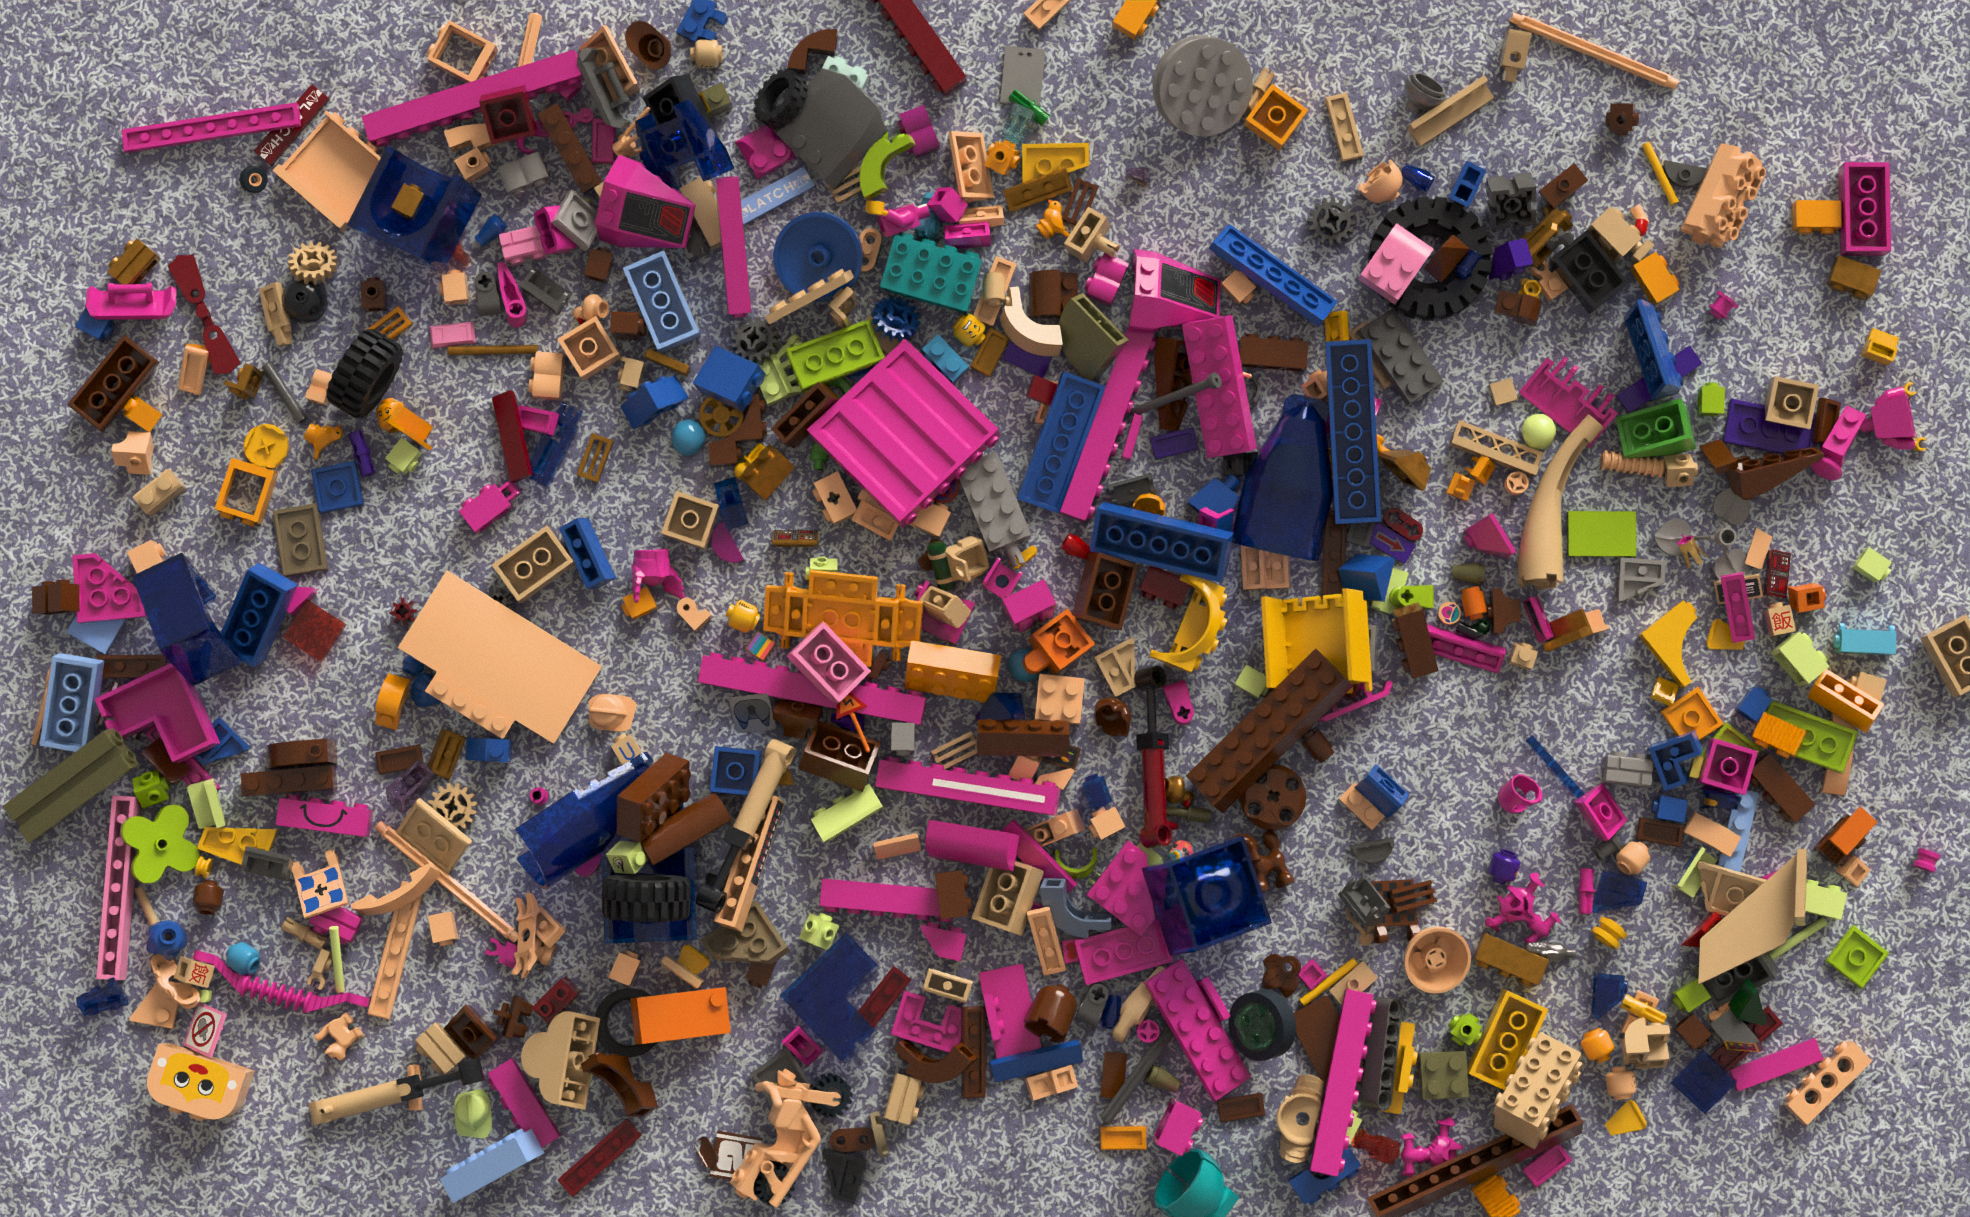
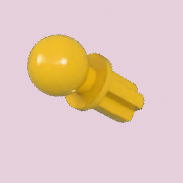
M757 444L748 456H743L746 461L740 462L735 466L734 474L738 479H740L739 477L745 468L758 457L760 451L766 448L763 444Z

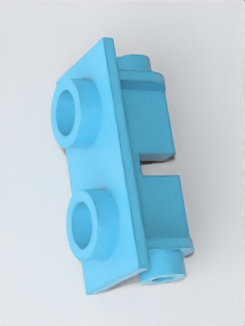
M935 191L933 193L925 192V196H922L921 205L928 204ZM928 207L930 217L919 220L920 226H917L915 231L917 232V237L925 238L927 236L935 240L936 234L940 231V222L938 216Z

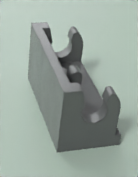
M692 220L687 245L685 248H682L689 263L710 254L694 220Z
M532 268L519 285L521 289L557 314H559L572 296L569 291L536 268Z
M1151 473L1107 486L1111 504L1119 506L1133 504L1142 494L1150 493L1156 495L1157 493Z
M246 846L241 869H244L243 871L289 882L295 857Z
M1361 876L1357 883L1354 878L1350 879L1338 894L1362 926H1379L1391 908L1366 876Z

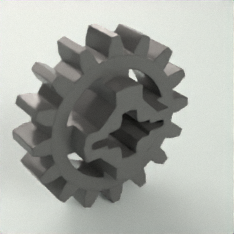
M1334 197L1331 198L1330 202L1323 198L1322 205L1316 202L1314 205L1316 211L1310 210L1309 212L1313 218L1307 219V223L1312 224L1308 228V232L1314 231L1313 239L1319 237L1321 245L1324 241H1328V246L1331 247L1335 241L1339 246L1341 245V239L1348 241L1347 233L1353 234L1354 229L1350 226L1356 225V221L1351 220L1355 212H1348L1350 204L1344 207L1342 205L1343 199L1336 203ZM1333 208L1338 209L1341 213L1334 211ZM1323 211L1324 218L1317 222L1318 214ZM1329 217H1331L1332 220H1336L1334 226H1332L1331 223L1327 224ZM1346 222L1345 230L1340 233L1339 226ZM1324 230V231L1330 233L1331 236L1326 235V234L1322 233L1321 231Z
M757 317L756 322H753L751 318L748 319V324L741 322L742 328H735L734 330L737 336L731 337L734 342L731 347L735 354L754 363L759 361L761 365H763V359L765 358L771 361L770 354H777L775 347L781 345L777 340L780 338V335L775 325L769 324L767 320L763 322L760 317ZM763 331L769 333V337H767V335L764 334ZM742 346L748 349V352L744 351Z

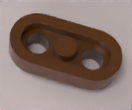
M867 1127L837 1129L830 1136V1145L837 1152L866 1151L872 1148L875 1143L874 1133ZM861 1135L868 1137L867 1143L860 1142L859 1138ZM839 1136H843L845 1138V1143L843 1145H839L837 1143V1138Z

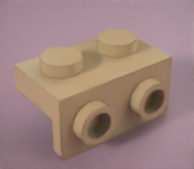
M847 286L844 290L840 289L833 296L834 300L829 304L831 310L829 314L832 316L835 324L841 329L851 326L846 315L859 304L855 293Z

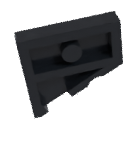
M824 1148L823 1155L827 1163V1174L831 1182L833 1199L857 1204L867 1159Z

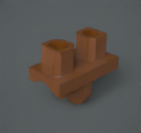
M513 995L511 1005L503 1002L501 1010L494 1009L493 1014L499 1016L496 1024L501 1026L504 1024L502 1035L511 1039L513 1036L524 1038L527 1025L517 1023L519 1014L530 1017L533 1005L524 1001L522 997Z

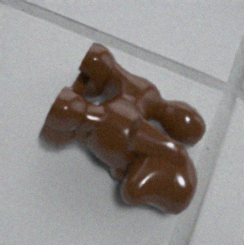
M1266 831L1262 836L1264 845L1270 850L1269 855L1265 857L1258 854V845L1252 836L1237 834L1230 839L1232 852L1229 858L1233 862L1242 861L1247 873L1253 878V883L1250 886V894L1252 896L1269 890L1265 878L1272 871L1277 874L1275 878L1277 888L1294 883V877L1285 865L1284 855L1279 851V838L1273 831Z

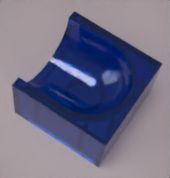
M387 145L347 226L367 241L442 274L482 194L462 177L454 174L451 178L440 174ZM412 183L423 189L422 193L425 195V200L413 222L393 212L391 208L403 184L410 186Z
M179 553L132 576L160 652L192 686L242 664L239 654L221 635L205 607L210 600L217 597L214 589L183 553Z
M1244 836L1219 840L1141 868L1170 956L1197 952L1272 923Z

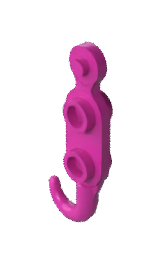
M582 108L577 114L563 111L572 129L576 127L577 123L589 124L594 118V113L590 108ZM538 119L535 122L537 127L536 133L531 136L550 137L542 121ZM526 137L516 139L517 147L521 152L525 154L535 152L533 149L524 147L523 141Z

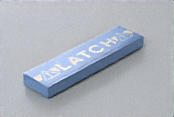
M805 167L741 200L743 226L813 189L815 185Z

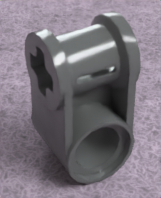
M480 272L475 278L479 316L502 313L496 279L489 272ZM484 278L492 281L488 284L487 288L480 284L484 282Z
M1096 982L1090 985L1077 1011L1076 1020L1094 1028L1097 1027L1109 995L1105 984ZM1100 987L1105 995L1103 997L1099 996L1096 999L1092 991L1093 989L1098 990Z

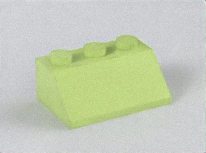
M870 784L865 786L863 792L852 789L853 794L845 797L842 795L832 801L834 804L827 810L825 807H822L813 813L814 818L811 821L824 843L829 842L884 808Z

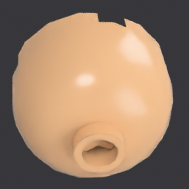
M1391 159L1388 160L1389 164L1386 165L1385 162H1382L1366 175L1369 176L1368 181L1364 185L1361 182L1358 185L1357 189L1361 194L1373 203L1392 202L1400 195L1398 191L1402 186L1403 177L1401 171Z

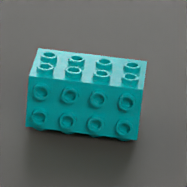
M902 232L900 236L894 235L880 288L886 292L969 314L983 266V261L979 259V254L966 251L965 254L958 253L957 248L949 245H944V248L936 246L937 244L934 241L922 239V242L915 240L913 235Z

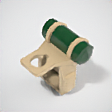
M966 537L949 547H946L942 541H935L927 546L928 558L931 561L935 576L934 580L937 587L941 590L953 589L956 586V581L959 580L970 582L971 579L984 574L985 570L989 569L983 541L978 537Z

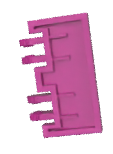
M1564 356L1550 373L1549 369L1553 366L1554 362L1546 357L1518 393L1570 434L1588 414L1604 428L1591 443L1586 445L1590 448L1618 414L1612 407L1605 414L1602 413L1615 395L1612 393L1608 394L1597 409L1591 402L1602 392L1603 386L1599 384L1588 399L1585 400L1584 398L1590 390L1576 379H1574L1569 387L1566 385L1579 367L1577 365L1573 366L1561 381L1555 375L1565 366L1568 358Z

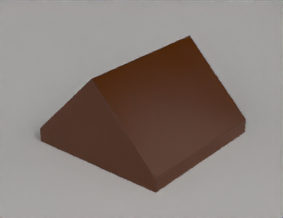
M470 1004L463 1006L444 1027V1030L472 1060L479 1058L500 1039L498 1034Z

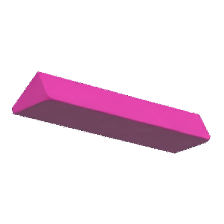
M1427 624L1435 655L1499 674L1506 655V648L1478 639H1471L1465 635Z

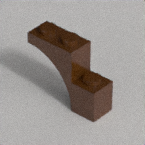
M759 394L753 395L748 413L743 423L735 432L722 440L708 443L711 468L736 466L738 460H742L741 446H737V443L764 441L763 435H767V424L762 422V413H766L765 400H760Z
M597 1052L589 1055V1059L581 1063L583 1072L597 1076L615 1092L627 1116L643 1117L658 1108L651 1082H641V1080L634 1079L628 1056H619L617 1053L605 1055Z

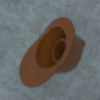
M644 21L633 22L628 26L625 32V41L631 52L647 67L651 69L663 68L671 56V43L669 39L651 24Z

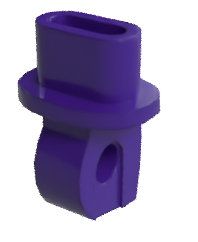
M836 713L831 715V721L837 723L839 727L857 732L850 714L837 720ZM854 713L862 732H864V717L861 714Z

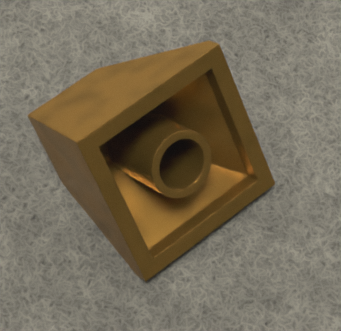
M1410 450L1378 451V458L1403 484L1420 491L1425 490L1431 467L1426 463L1427 458L1421 452L1417 451L1415 453Z

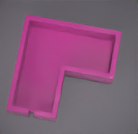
M176 660L95 698L102 717L109 719L114 717L115 721H104L107 729L114 728L122 735L123 740L156 725L170 759L174 763H181L221 744L183 661Z

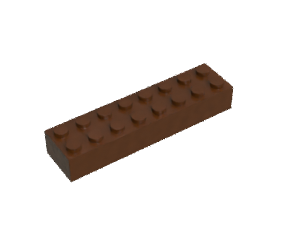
M1315 649L1218 743L1186 777L1213 807L1224 813L1333 707L1353 685L1319 650Z

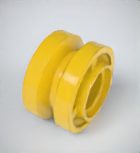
M1601 916L1598 920L1600 927L1594 926L1591 932L1605 946L1618 950L1620 947L1618 940H1625L1628 934L1615 921Z

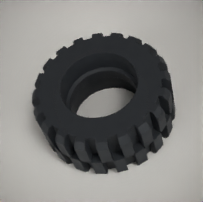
M375 329L364 330L363 333H360L357 339L345 351L332 374L326 390L328 401L354 418H364L381 401L399 370V365L403 359L401 345Z
M646 873L615 874L605 877L602 882V913L608 919L634 922H673L687 919L690 915L691 883L686 877Z

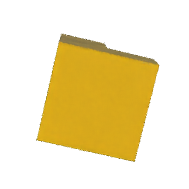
M1872 328L1869 331L1860 356L1887 366L1894 361L1898 350L1896 346L1899 337Z

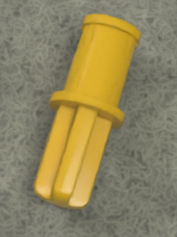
M1627 994L1620 1008L1639 1016V1019L1642 1017L1652 1023H1661L1663 1025L1667 1017L1666 1014L1648 1006L1647 1002L1643 1003Z

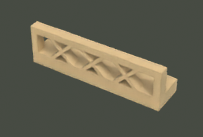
M1485 75L1410 123L1408 131L1419 147L1495 98L1486 86L1488 79Z
M1461 420L1458 421L1449 446L1477 457L1481 455L1488 457L1493 463L1516 472H1523L1532 478L1537 475L1538 465L1543 455L1541 451ZM1461 427L1469 429L1473 439L1468 440L1458 436ZM1475 432H1477V433H1479V434H1482V435H1480V436L1477 437L1476 434H1475ZM1484 436L1490 437L1494 447L1489 448L1481 445L1478 439ZM1496 440H1498V441H1500V442H1503V443H1501V444L1498 445L1497 442H1496ZM1506 444L1511 445L1516 455L1510 456L1502 453L1499 447ZM1517 448L1524 451L1519 453ZM1527 452L1536 455L1534 464L1523 461L1520 455Z

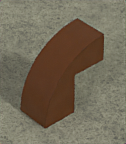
M837 29L820 30L805 37L793 50L787 69L797 74L806 75L809 53L835 56L838 39Z

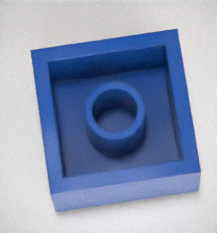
M715 746L710 792L747 796L760 770L762 752Z

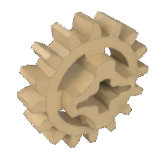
M310 241L309 246H305L302 243L301 249L294 248V254H289V270L291 276H296V281L304 279V284L313 281V284L316 285L318 280L325 283V277L332 278V272H337V256L335 250H330L329 245L322 247L321 242L313 245V242Z
M447 783V789L439 786L440 793L433 792L432 795L435 799L434 801L429 800L428 803L433 805V809L438 813V808L442 809L445 814L444 818L457 829H459V826L466 829L467 821L474 822L471 815L478 813L473 810V807L477 806L478 803L471 800L475 797V794L468 795V787L460 790L461 784L459 783L455 785V788H453L451 783ZM451 793L448 799L441 801L444 795ZM461 795L466 799L468 807L464 806L460 801ZM453 801H455L454 804L458 806L457 811L453 810L451 814V810L448 809V804L451 805L453 804ZM465 814L463 819L454 823L457 816Z

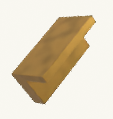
M1579 609L1549 622L1554 638L1544 643L1543 646L1545 651L1549 652L1593 634L1584 609Z

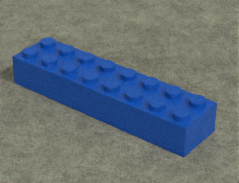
M1371 339L1325 342L1335 524L1381 522Z

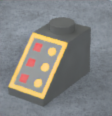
M1731 1009L1709 1024L1713 1031L1711 1037L1718 1045L1722 1043L1727 1050L1761 1052L1763 1050L1758 1038L1742 1020L1736 1018Z

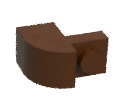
M1500 290L1494 313L1512 317L1515 322L1536 326L1542 301L1527 294L1520 295Z

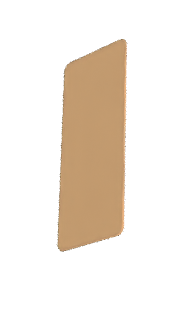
M1756 528L1745 564L1762 569L1772 536Z

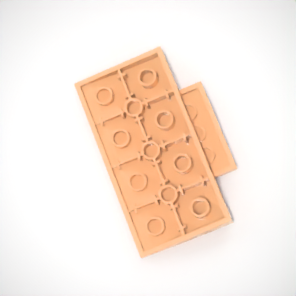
M448 570L398 646L402 651L436 671L425 692L501 739L505 737L516 720L554 744L602 667Z

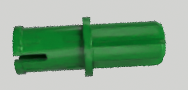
M1016 89L1008 98L1009 101L1024 112L1023 115L1027 114L1039 123L1040 126H1043L1050 117V114L1035 104V100L1032 102Z

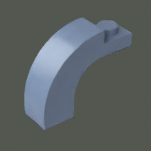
M1066 878L1043 879L1040 887L1041 902L1043 908L1050 907L1054 924L1070 935L1081 938H1089L1091 930L1096 932L1111 930L1114 915L1110 912H1087L1072 904L1067 894Z

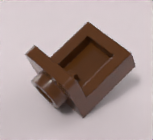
M883 648L879 652L873 666L868 667L871 672L865 677L866 679H877L882 670L887 671L892 661L889 659L890 651Z

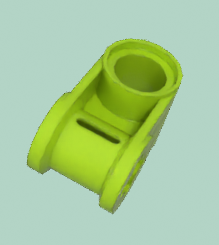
M1415 585L1397 587L1391 590L1389 600L1395 607H1404L1418 602L1422 608L1433 609L1434 586Z

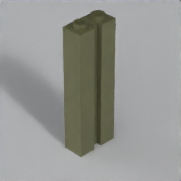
M114 728L103 731L3 805V808L12 821H17L20 826L18 828L29 844L44 836L139 766V763L136 761L135 754L123 742L122 735Z

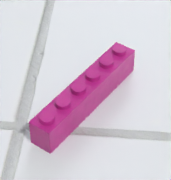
M822 879L820 906L825 907L824 911L838 912V908H846L847 913L861 914V910H869L870 915L883 916L884 912H892L893 917L906 918V914H915V919L929 920V916H938V921L952 922V918L941 920L938 894L935 888Z

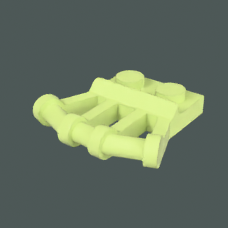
M797 334L792 335L777 354H770L771 361L765 358L763 359V365L759 361L756 362L766 374L760 388L768 406L795 394H806L809 391L801 392L799 386L792 387L791 384L797 382L794 374L788 377L785 370L791 368L789 360L781 363V360L786 356L785 349L802 343Z

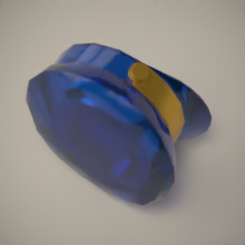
M1703 786L1701 791L1705 797L1704 804L1698 809L1725 808L1738 810L1742 798L1733 793Z

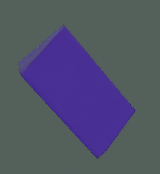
M1010 340L1002 360L1043 378L1053 356L1032 354L1021 349Z

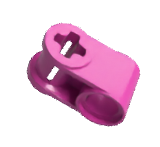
M1185 680L1163 686V692L1174 721L1179 725L1190 723L1194 716V709ZM1182 708L1185 712H1189L1186 719L1177 715Z

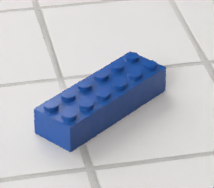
M1103 502L1096 510L1090 551L1221 582L1227 574L1234 532Z

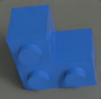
M664 375L656 379L654 383L647 381L638 387L639 391L626 397L627 401L620 407L634 430L651 423L660 414L679 407L689 397L676 375L668 378Z
M1695 730L1652 744L1649 747L1664 791L1685 785L1689 781L1683 761L1699 756L1703 752Z

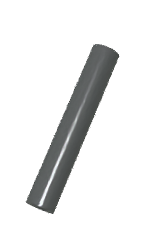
M271 362L265 364L262 370L298 424L302 423L307 419V416Z

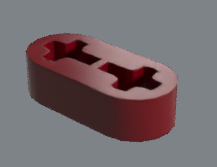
M1391 508L1385 512L1383 516L1385 525L1409 541H1416L1422 536V525L1402 510ZM1389 513L1391 515L1397 513L1398 520L1403 522L1402 525L1398 522H1394L1393 524H1391L1389 522ZM1406 524L1409 527L1415 525L1418 535L1409 536V530L1404 525Z

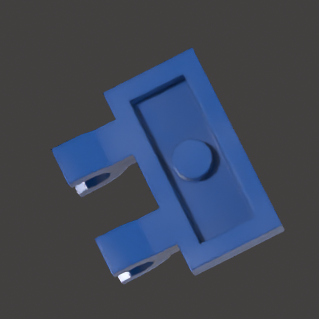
M693 0L676 33L693 43H696L699 38L702 40H717L716 33L705 29L710 19L724 26L728 17H726V13L715 10L717 4L711 0Z

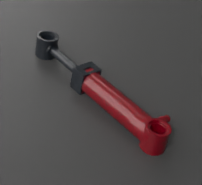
M1158 665L1138 669L1134 677L1137 688L1141 691H1146L1148 733L1136 735L1137 751H1142L1144 827L1140 832V840L1146 848L1169 845L1172 840V830L1178 829L1177 823L1167 821L1164 750H1169V736L1167 733L1157 732L1155 690L1163 687L1166 683V673Z

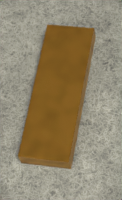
M1066 168L1003 189L1002 191L1009 211L1013 212L1072 191L1073 188Z

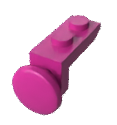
M1849 406L1844 408L1822 446L1821 452L1824 453V458L1811 465L1812 470L1818 476L1831 481L1838 480L1842 476L1841 467L1845 462L1846 453L1861 429L1867 414Z

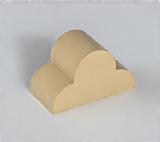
M570 1011L562 1012L554 1017L547 1032L535 1033L525 1042L521 1053L523 1069L529 1076L539 1079L540 1092L549 1103L582 1110L586 1109L591 1074L583 1072L581 1063L589 1059V1055L595 1053L600 1018Z

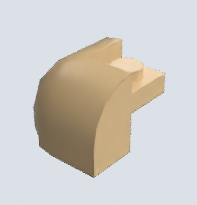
M1645 1018L1632 1022L1628 1026L1622 1040L1624 1065L1634 1064L1635 1069L1666 1067L1669 1061L1667 1040L1670 1035L1669 1025L1652 1023L1646 1026Z

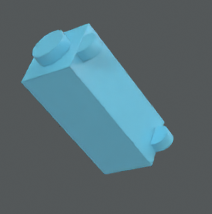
M1839 623L1837 634L1833 636V647L1836 648V653L1891 656L1896 654L1895 627L1889 625L1888 631L1845 629V624Z

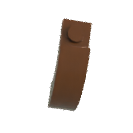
M907 1039L900 1041L894 1048L898 1053V1057L910 1064L905 1072L915 1079L928 1083L949 1081L968 1070L978 1059V1056L962 1042L955 1045L944 1059L927 1057Z

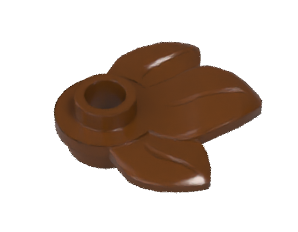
M1271 954L1263 960L1265 967L1268 969L1263 976V987L1267 989L1280 988L1283 996L1288 998L1297 990V976L1301 971V963L1292 955L1282 957L1278 954ZM1287 963H1290V964H1291V966H1292L1291 971H1288V970H1287V968H1286Z

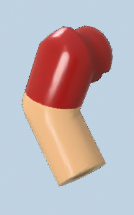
M1640 204L1630 209L1636 220L1635 227L1640 231V236H1644L1647 233L1649 220Z

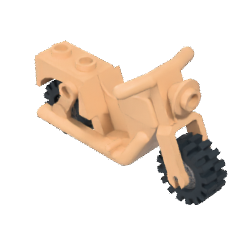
M784 1069L783 1072L777 1071L778 1083L764 1081L755 1085L757 1092L766 1091L771 1097L773 1106L768 1120L776 1129L777 1140L773 1145L755 1142L752 1149L746 1153L744 1161L733 1173L730 1181L736 1188L734 1192L745 1200L747 1197H750L755 1201L758 1197L763 1203L770 1206L773 1205L778 1208L781 1202H786L784 1199L786 1196L789 1199L792 1195L789 1192H794L795 1187L792 1185L796 1184L795 1180L821 1141L817 1128L800 1100L812 1104L811 1107L826 1118H829V1116L836 1118V1114L841 1116L843 1115V1109L846 1111L849 1109L846 1106L847 1103H852L849 1097H853L850 1091L851 1087L846 1081L836 1074L834 1076L832 1073H828V1076L825 1074L820 1075V1080L816 1077L814 1079L816 1084L798 1083L794 1080L796 1075Z

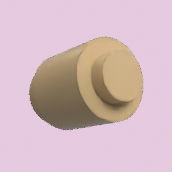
M998 272L986 273L985 279L982 280L983 302L987 303V306L990 307L1001 306V303L1005 302V279L1003 274Z

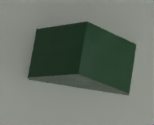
M1746 979L1728 1005L1738 1020L1762 1026L1766 1025L1767 1022L1759 994L1750 979Z

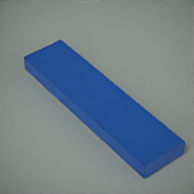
M1079 1039L989 1060L995 1083L1084 1062Z

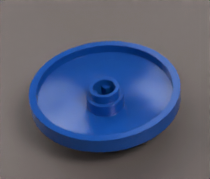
M809 212L794 218L781 230L775 242L773 262L781 283L793 295L803 289L805 293L809 292L808 287L822 279L824 282H827V277L840 269H843L844 272L851 270L854 275L853 279L812 301L826 302L834 300L833 296L840 289L844 290L847 286L851 288L855 284L863 266V249L855 230L845 220L827 212Z

